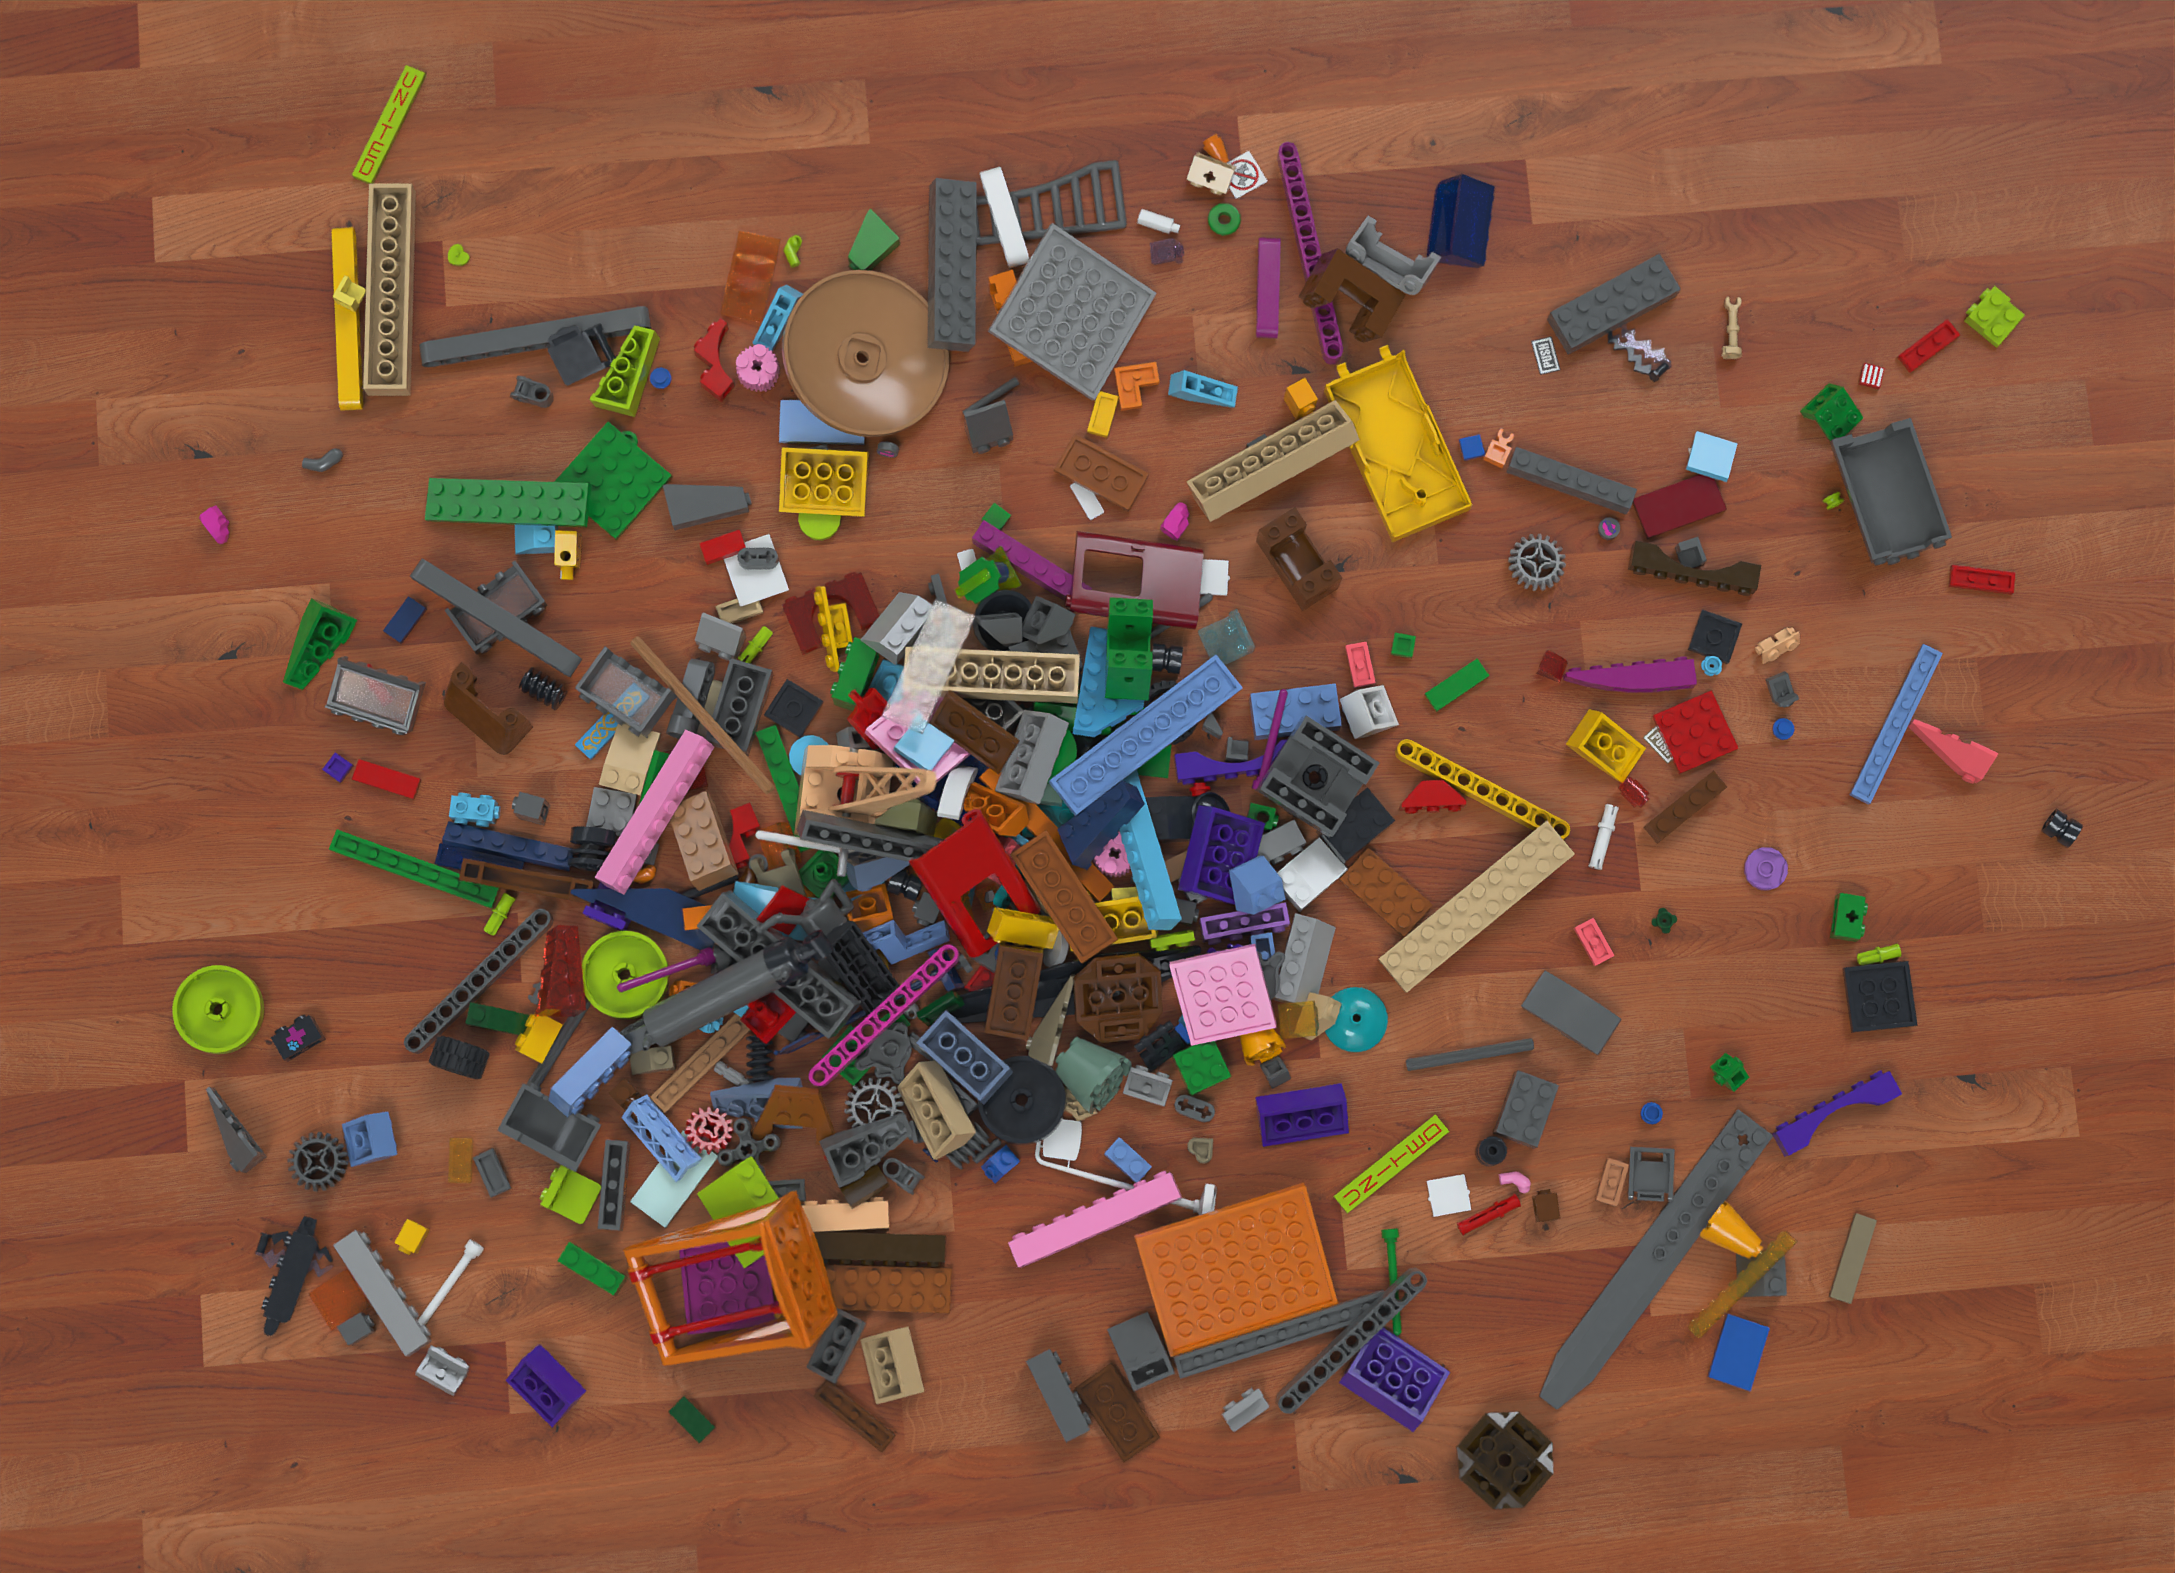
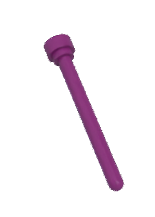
M1285 689L1280 690L1260 774L1256 777V780H1253L1252 789L1258 787L1271 765L1288 695Z
M710 947L702 949L693 958L617 985V990L624 992L699 964L701 966L715 964L714 952Z

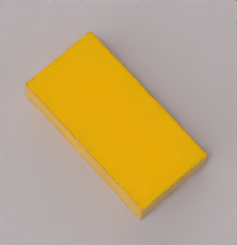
M1101 391L1098 393L1087 433L1108 438L1119 396Z

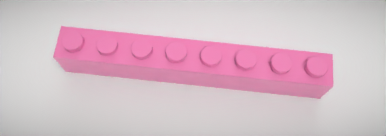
M685 730L596 874L595 878L605 886L621 894H625L714 749V746L704 737Z
M1166 1171L1160 1172L1153 1176L1154 1180L1146 1183V1180H1142L1133 1184L1134 1188L1126 1191L1124 1188L1114 1192V1197L1108 1200L1105 1197L1095 1200L1092 1207L1086 1209L1085 1206L1073 1210V1215L1058 1216L1052 1219L1053 1223L1045 1226L1043 1223L1033 1227V1232L1027 1235L1024 1232L1014 1235L1012 1237L1013 1241L1008 1242L1018 1267H1025L1182 1199L1173 1174H1167Z

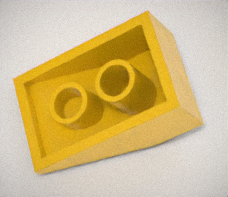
M1591 709L1587 711L1566 743L1568 747L1582 758L1620 783L1625 781L1646 749L1605 714Z

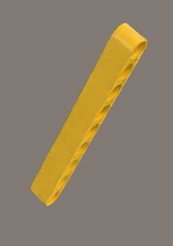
M354 227L332 228L335 293L344 276L349 277L353 283L358 285L357 242ZM334 300L339 407L341 411L362 410L363 383L359 306L356 312H353L337 304Z
M1404 739L1396 747L1395 755L1400 761L1436 780H1444L1453 789L1535 831L1540 827L1535 823V817L1541 816L1553 828L1555 826L1563 828L1564 835L1560 836L1563 840L1569 835L1570 826L1566 821L1420 744ZM1408 746L1411 749V754H1402L1400 748ZM1427 756L1430 759V764H1421L1419 758ZM1446 766L1449 769V774L1442 775L1439 772V767ZM1465 776L1468 779V785H1461L1458 782V777ZM1484 786L1487 789V795H1480L1477 792V787ZM1497 796H1503L1507 804L1505 806L1499 805L1496 801ZM1517 806H1522L1526 810L1524 816L1516 813L1515 808Z

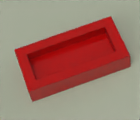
M740 529L699 543L707 565L738 555L740 550L746 548Z

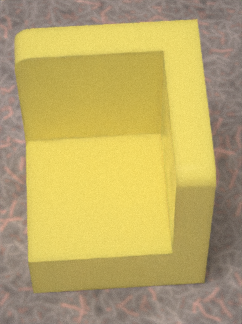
M344 276L332 297L337 304L356 312L366 294V289L353 283L349 277Z

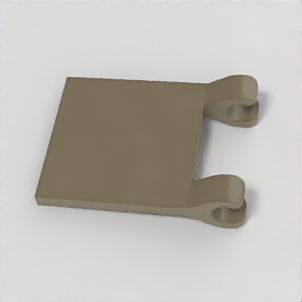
M792 848L781 852L786 866L765 871L764 862L761 857L750 861L751 868L757 877L759 885L778 887V889L783 885L806 896Z

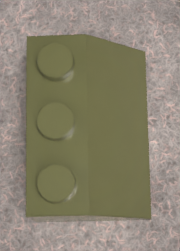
M912 799L891 807L875 820V824L934 837L938 816L932 810V807L926 806L920 800Z

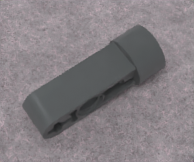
M691 659L687 665L682 684L704 708L714 677L715 665L713 662ZM677 698L673 715L670 717L666 734L677 739L681 738L685 730L697 734L700 721L679 698Z

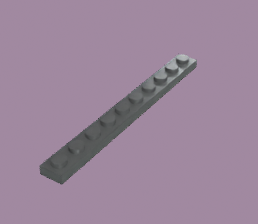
M1384 1290L1173 1356L1179 1377L1181 1379L1348 1326ZM1388 1305L1380 1306L1378 1313L1381 1315L1387 1313Z

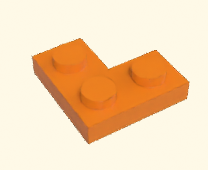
M1156 362L1114 368L1121 411L1142 408L1139 387L1158 385L1160 383Z

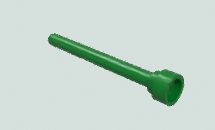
M1399 1229L1381 1230L1384 1243H1387L1390 1286L1398 1279L1395 1242H1397L1399 1237ZM1399 1290L1395 1292V1299H1399ZM1400 1311L1392 1318L1393 1333L1397 1336L1402 1333Z

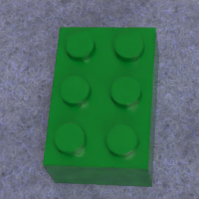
M854 637L853 643L849 642L845 651L847 659L845 662H841L838 669V683L834 681L830 691L834 705L850 711L854 710L856 703L848 694H851L850 692L854 689L861 697L866 694L880 657L878 652Z

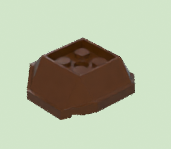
M1139 953L1095 958L1073 978L1075 1020L1100 1043L1140 1039L1147 1035L1149 1029L1163 1013L1161 971ZM1122 991L1119 996L1113 997L1114 992Z

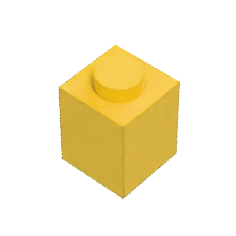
M407 1219L395 1241L399 1245L398 1250L408 1255L411 1252L418 1254L430 1230Z

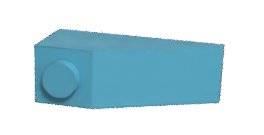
M788 285L780 287L752 344H761L769 348V351H773L783 335L791 310L803 294Z
M1183 370L1171 374L1168 395L1187 401L1233 408L1236 403L1238 387Z

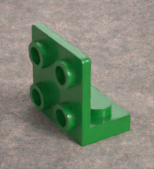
M1828 383L1800 410L1804 418L1815 420L1829 441L1846 436L1863 419L1862 414L1845 388Z

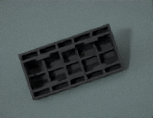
M848 921L833 928L826 936L834 948L826 958L850 992L862 1002L860 1006L865 1013L870 1015L898 988L899 984L856 923Z

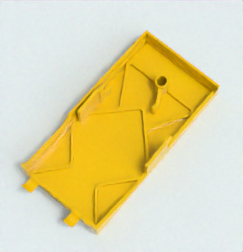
M1386 345L1379 348L1383 360L1363 369L1349 373L1345 362L1337 365L1340 378L1326 384L1324 393L1329 403L1334 400L1337 401L1354 424L1360 440L1353 443L1349 448L1393 543L1469 511L1472 503L1430 407L1425 403L1407 363L1405 350H1402L1396 356H1392L1389 346Z

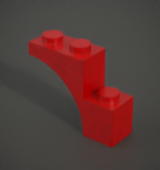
M721 318L717 322L714 321L709 326L706 336L699 338L694 345L695 356L711 368L710 370L706 369L700 377L701 387L720 402L735 387L733 380L729 378L720 364V345L729 329L727 323Z
M750 802L730 810L733 820V833L729 847L737 870L747 867V863L750 860L741 837H753L761 829Z

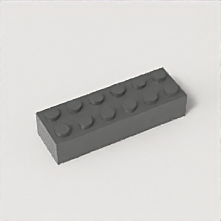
M1658 254L1550 312L1547 321L1569 355L1603 337L1608 332L1616 330L1677 297L1681 288L1661 255Z

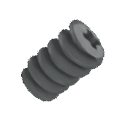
M976 1122L973 1123L976 1133L964 1146L946 1154L954 1166L961 1170L963 1169L962 1161L967 1164L970 1163L969 1155L973 1158L977 1157L974 1150L983 1152L981 1144L990 1146L989 1137Z

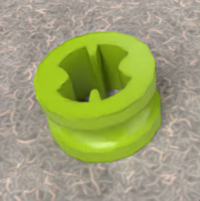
M1836 492L1823 500V503H1827V510L1844 502V499L1840 498V492Z

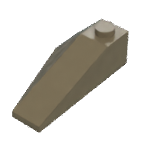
M1074 974L1070 975L1035 1030L1033 1037L1029 1036L1026 1049L1030 1050L1028 1056L1053 1066L1073 988V978L1076 976Z

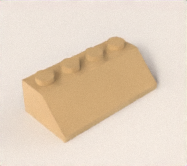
M936 1061L918 1062L898 1085L897 1089L933 1159L936 1160L964 1146L976 1131L942 1066Z

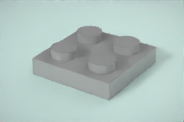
M594 787L586 826L613 830L617 832V836H620L634 814L637 795Z

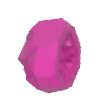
M1178 502L1160 527L1164 534L1175 541L1179 540L1189 525L1187 518L1190 513L1188 512L1187 505Z
M217 506L210 507L200 514L199 519L216 542L224 544L229 537V521Z

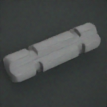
M721 1061L714 1067L716 1073L724 1075V1078L737 1086L754 1083L753 1081H746L748 1078L745 1079V1076L731 1067L728 1068Z

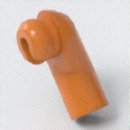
M647 865L646 868L639 870L633 881L643 884L652 880L655 877L656 868L653 865Z

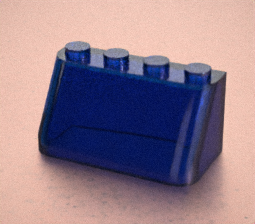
M1464 174L1442 180L1438 183L1434 195L1427 257L1433 252L1441 257L1439 263L1471 268H1480L1485 265L1495 186Z

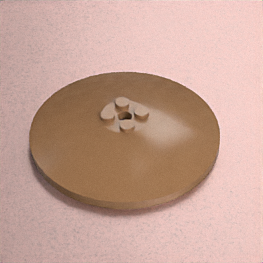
M850 270L836 273L820 280L810 287L796 302L789 314L783 332V364L795 394L802 404L819 420L836 430L851 435L881 437L901 432L914 425L937 402L945 386L949 368L948 350L927 348L928 302L906 283L895 277L875 271ZM858 353L866 356V363H861L857 360Z

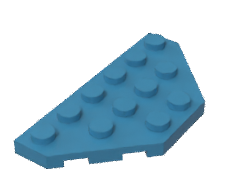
M1090 627L1073 734L1096 737L1101 734L1103 729L1109 726L1113 727L1125 720L1127 715L1134 711L1137 713L1143 709L1144 700L1105 698V628Z

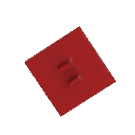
M782 885L758 916L757 921L764 923L778 913L800 916L804 911L806 902L810 898ZM777 923L772 928L789 935L797 924Z

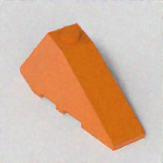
M973 782L970 784L964 799L963 809L966 812L973 809L981 810L994 833L1016 837L1029 824L1025 804Z

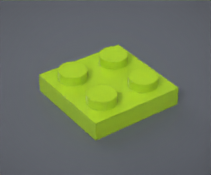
M1192 930L1163 934L1157 938L1148 939L1149 946L1155 948L1156 951L1167 950L1169 945L1176 944L1178 947L1191 945L1190 941H1195Z

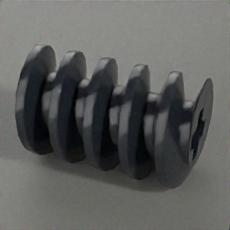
M531 667L523 676L519 689L522 687L523 693L529 692L530 697L534 698L537 696V701L542 702L544 700V705H551L553 710H557L568 692L563 691L564 684H561L558 688L555 687L557 680L554 679L551 683H548V675L541 679L542 672L539 671L534 675V667Z
M747 1036L746 1040L752 1043L746 1045V1049L752 1052L747 1053L746 1058L752 1059V1061L747 1062L746 1066L752 1069L747 1071L746 1075L752 1078L746 1081L773 1079L774 1076L769 1075L768 1072L774 1070V1067L769 1066L768 1063L774 1061V1059L768 1057V1054L773 1053L774 1050L767 1046L773 1044L774 1041L770 1040L765 1044L757 1036Z

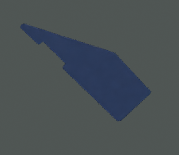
M668 888L628 889L625 894H621L613 889H572L570 891L572 895L588 902L594 903L595 900H598L626 913L625 918L698 950L708 947L712 949L715 942L700 929L684 930L682 909L706 905Z

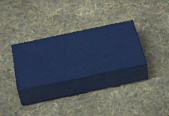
M408 596L383 631L402 644L427 609Z

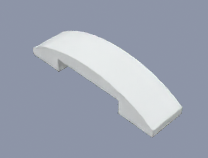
M957 765L951 770L942 793L937 816L959 820L964 808L965 796L970 784L975 780L978 768Z

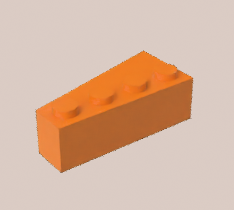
M1013 270L988 277L989 292L997 314L1016 284ZM1007 345L1014 367L1033 362Z

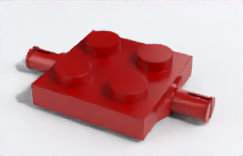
M869 688L863 697L854 689L848 696L856 703V706L847 718V721L872 749H878L879 746L865 734V730L892 707L875 688Z

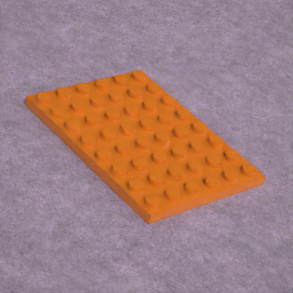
M1304 1183L1134 1236L1170 1357L1338 1304Z

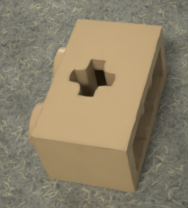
M1197 152L1186 180L1191 181V185L1202 188V186L1211 188L1210 191L1215 194H1226L1232 182L1236 166ZM1209 171H1212L1213 176H1215L1212 178V180L1209 179V175L1206 174L1209 173Z

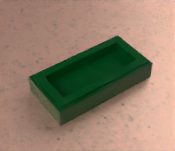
M951 990L916 1012L918 1019L930 1027L945 1011L951 1014L965 1004L963 999Z
M685 1396L669 1410L670 1415L699 1444L716 1428Z

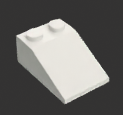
M1318 838L1277 874L1282 879L1285 897L1301 912L1348 869L1327 845Z

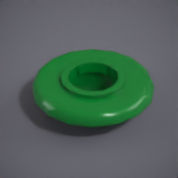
M1227 203L1214 206L1208 215V224L1211 230L1219 235L1234 233L1241 223L1240 213L1237 208ZM1221 215H1226L1230 218V223L1223 225L1218 221V218Z

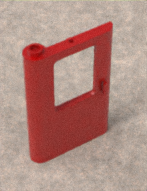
M973 809L963 816L962 823L964 826L921 857L909 860L910 865L971 958L979 957L998 944V942L993 940L992 936L984 938L961 902L963 894L988 876L996 874L1018 911L1039 914L1041 909L979 809Z

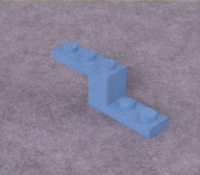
M894 920L863 932L873 949H880L891 965L950 941L949 928L945 920L907 936L904 935Z

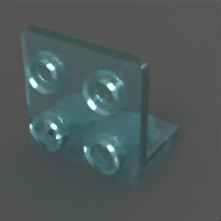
M1237 609L1229 612L1228 617L1198 630V635L1209 658L1211 659L1214 655H1217L1224 665L1249 655L1255 650V645Z

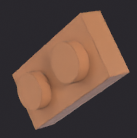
M1607 1158L1595 1201L1614 1207L1618 1206L1629 1164Z

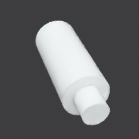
M1144 209L1141 210L1137 222L1170 234V231L1178 233L1180 225L1173 223L1174 219Z

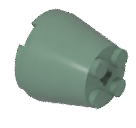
M1075 1037L1066 1053L1061 1052L1055 1061L1058 1064L1055 1072L1080 1105L1090 1114H1093L1095 1109L1101 1111L1120 1090L1119 1086L1123 1080V1075L1128 1076L1131 1068V1061L1123 1055L1079 1037Z

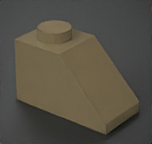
M672 1046L650 1048L648 1051L641 1050L630 1054L632 1075L676 1070Z

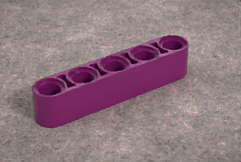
M1259 238L1256 338H1278L1280 238Z

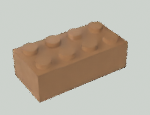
M704 791L681 801L670 821L691 883L700 891L739 874L714 800Z

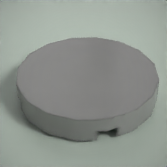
M1060 930L1058 931L1053 949L1044 948L1043 963L1047 967L1062 964L1067 956L1069 944Z

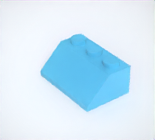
M515 525V554L555 553V530H558V526Z

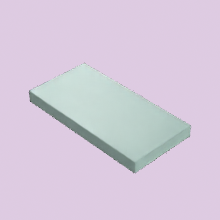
M684 1130L681 1133V1135L686 1140L689 1134H685ZM699 1147L693 1148L702 1160L698 1165L688 1169L678 1182H675L664 1167L658 1163L630 1202L666 1228L718 1159V1156L712 1151L708 1155L707 1150L699 1153ZM673 1161L674 1168L679 1172L681 1168Z

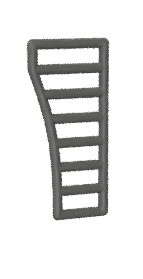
M1116 160L1095 162L1054 181L1009 192L1024 240L1043 238L1047 229H1043L1038 194L1050 190L1055 225L1070 235L1123 229L1127 226L1119 163ZM1111 169L1118 221L1105 222L1099 170ZM1091 173L1097 223L1094 224L1084 223L1079 178ZM1071 182L1076 226L1064 227L1059 187ZM986 196L976 197V205L988 204ZM1030 196L1035 230L1022 232L1018 199ZM977 206L976 246L1001 243L991 210L993 235L980 237Z

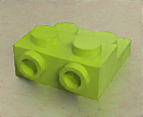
M1994 286L1991 290L1987 288L1979 298L1982 301L1978 305L1974 303L1966 312L1969 316L1965 322L1997 348L2025 315L2009 302L2011 299Z

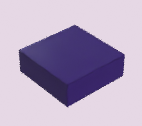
M335 752L322 770L341 783L353 765Z

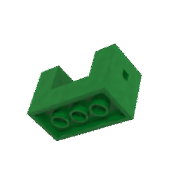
M1110 598L1106 627L1105 698L1148 700L1152 675L1150 638L1153 620V600Z

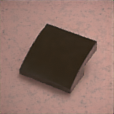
M877 1164L872 1165L865 1171V1174L860 1179L840 1187L841 1192L852 1209L890 1186Z

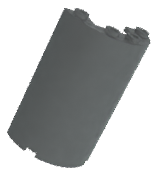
M1911 418L1891 423L1884 430L1855 438L1851 434L1830 441L1872 564L1877 566L1887 562L1888 565H1893L1900 562L1901 558L1907 557L1908 560L1919 557V553L1933 547L1938 549L1946 546L1945 541L1951 539L1952 535Z

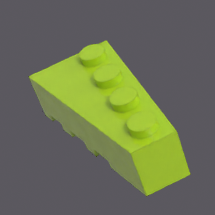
M634 325L620 348L621 351L617 358L612 361L606 376L601 379L598 389L589 399L595 407L635 417L660 340L655 330Z

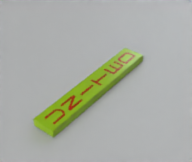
M408 65L405 66L352 174L354 178L368 184L374 183L426 77L424 72Z
M1435 1114L1333 1197L1348 1214L1446 1135L1449 1130Z

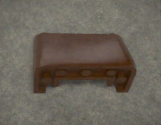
M461 662L451 675L444 697V706L495 752L501 755L509 754L529 733L533 726L516 709H506L498 717L476 698L478 693L474 688V682L477 678Z

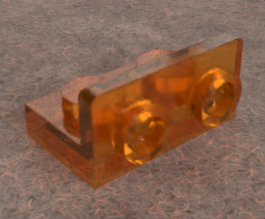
M777 822L759 830L789 836L794 835L788 822ZM759 839L769 870L786 866L781 852L789 848L794 850L796 864L801 863V853L797 846Z

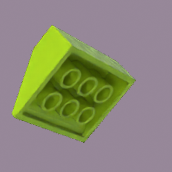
M752 1156L697 1193L713 1220L769 1204L779 1199ZM761 1235L727 1242L730 1246L753 1241L761 1237ZM751 1250L735 1255L742 1266L746 1268L765 1254L764 1251L754 1252Z

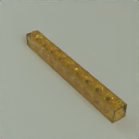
M1787 1231L1779 1233L1777 1239L1774 1242H1770L1767 1245L1768 1248L1765 1251H1761L1757 1256L1758 1258L1755 1261H1751L1748 1264V1268L1745 1271H1741L1738 1274V1278L1732 1280L1728 1284L1729 1287L1726 1290H1722L1718 1294L1719 1297L1716 1300L1713 1299L1709 1303V1307L1703 1309L1699 1313L1700 1316L1697 1319L1694 1318L1689 1323V1330L1697 1338H1701L1797 1243L1796 1239Z

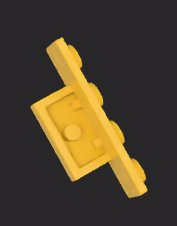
M817 586L815 587L814 600L819 605L818 622L823 627L824 634H822L821 638L823 646L827 649L825 661L831 671L838 672L839 660L837 649L847 647L849 642L853 643L846 603L829 606L825 587Z

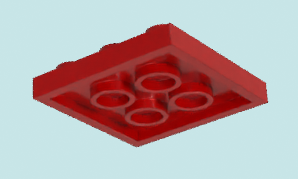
M1712 690L1652 716L1679 775L1739 749Z

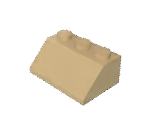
M909 1327L860 1339L876 1404L925 1392Z

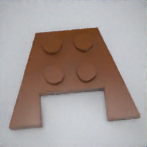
M774 1085L752 1130L751 1136L753 1139H764L766 1135L773 1134V1124L816 1128V1145H820V1140L836 1133L818 1088Z

